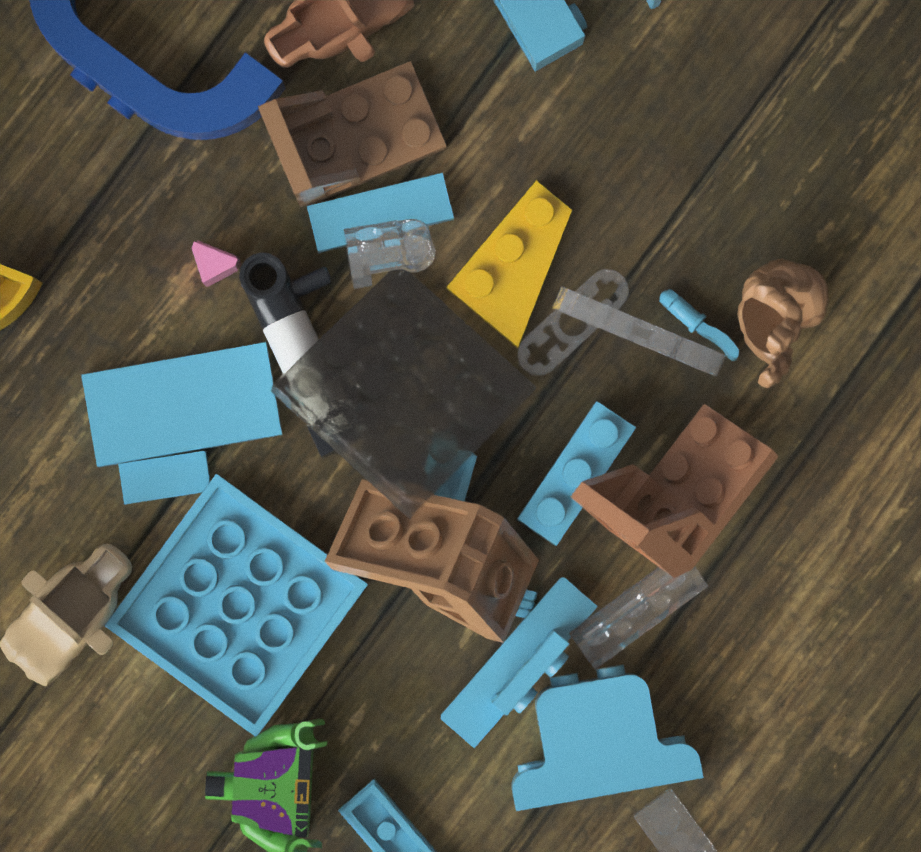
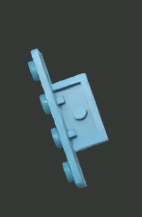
M559 578L443 711L441 720L475 748L504 714L507 716L512 709H515L520 714L538 693L532 686L544 673L551 678L569 658L564 652L565 648L569 645L567 641L598 606L566 578Z

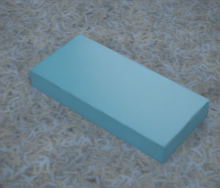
M206 451L118 464L125 505L202 493L210 482Z

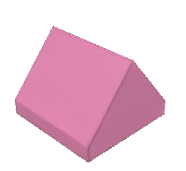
M194 241L192 251L202 282L206 287L239 271L241 262L237 256L201 241Z

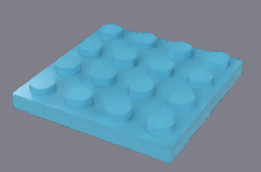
M215 474L110 617L105 627L249 733L257 736L368 584L356 575L332 570L325 563L328 554L220 475Z

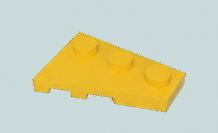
M536 180L447 286V290L517 348L572 209Z

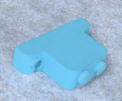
M624 665L596 669L598 678L579 681L578 673L554 676L550 678L551 686L541 690L535 701L544 758L543 760L517 765L518 772L513 777L511 785L515 809L520 811L703 778L700 757L697 751L686 743L684 735L658 739L649 688L646 682L633 673H625Z

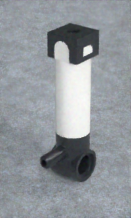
M263 252L253 254L244 261L240 268L239 278L241 286L248 297L321 457L325 458L364 440L365 436L300 300V297L332 282L327 267L323 266L291 281L285 266L279 258ZM264 266L275 269L277 280L273 287L267 290H258L253 287L252 276L257 269Z

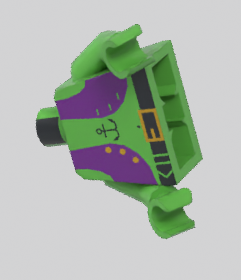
M319 718L301 723L273 725L259 733V735L248 739L243 751L235 754L234 772L207 771L205 798L210 800H231L232 822L240 824L242 834L267 852H307L309 847L322 848V842L319 840L300 839L299 837L307 838L310 833L314 749L327 745V741L319 742L315 739L313 729L315 726L324 725L325 721Z

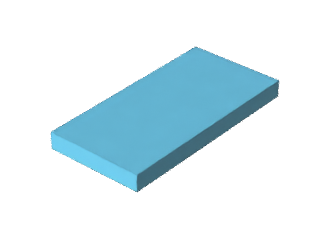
M266 342L81 375L97 467L283 435Z

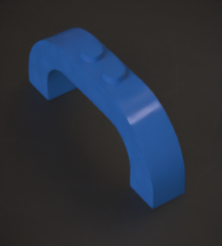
M29 0L34 19L40 31L59 56L74 68L70 74L72 78L91 92H93L96 86L100 87L112 96L107 104L128 120H130L133 114H136L142 120L164 133L194 140L216 139L237 133L262 117L258 106L278 99L286 89L282 79L247 53H244L229 75L217 86L200 93L174 91L160 83L84 26L78 17L75 0Z

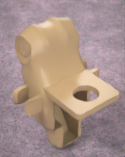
M107 543L99 545L87 560L64 566L48 581L36 571H30L23 578L22 585L33 595L29 599L31 603L10 624L5 635L0 640V648L7 660L17 664L25 672L28 679L48 687L71 665L72 660L80 655L87 644L99 655L107 653L112 647L113 642L101 629L115 611L121 583L132 572V564L127 556L115 546Z

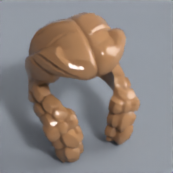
M784 258L768 261V263L753 271L743 285L742 301L738 306L737 313L746 345L760 360L769 364L759 375L758 383L766 388H770L775 383L779 384L782 375L788 374L793 355V349L789 346L792 342H796L799 339L801 329L815 327L824 320L829 303L828 287L824 276L810 266L785 260Z

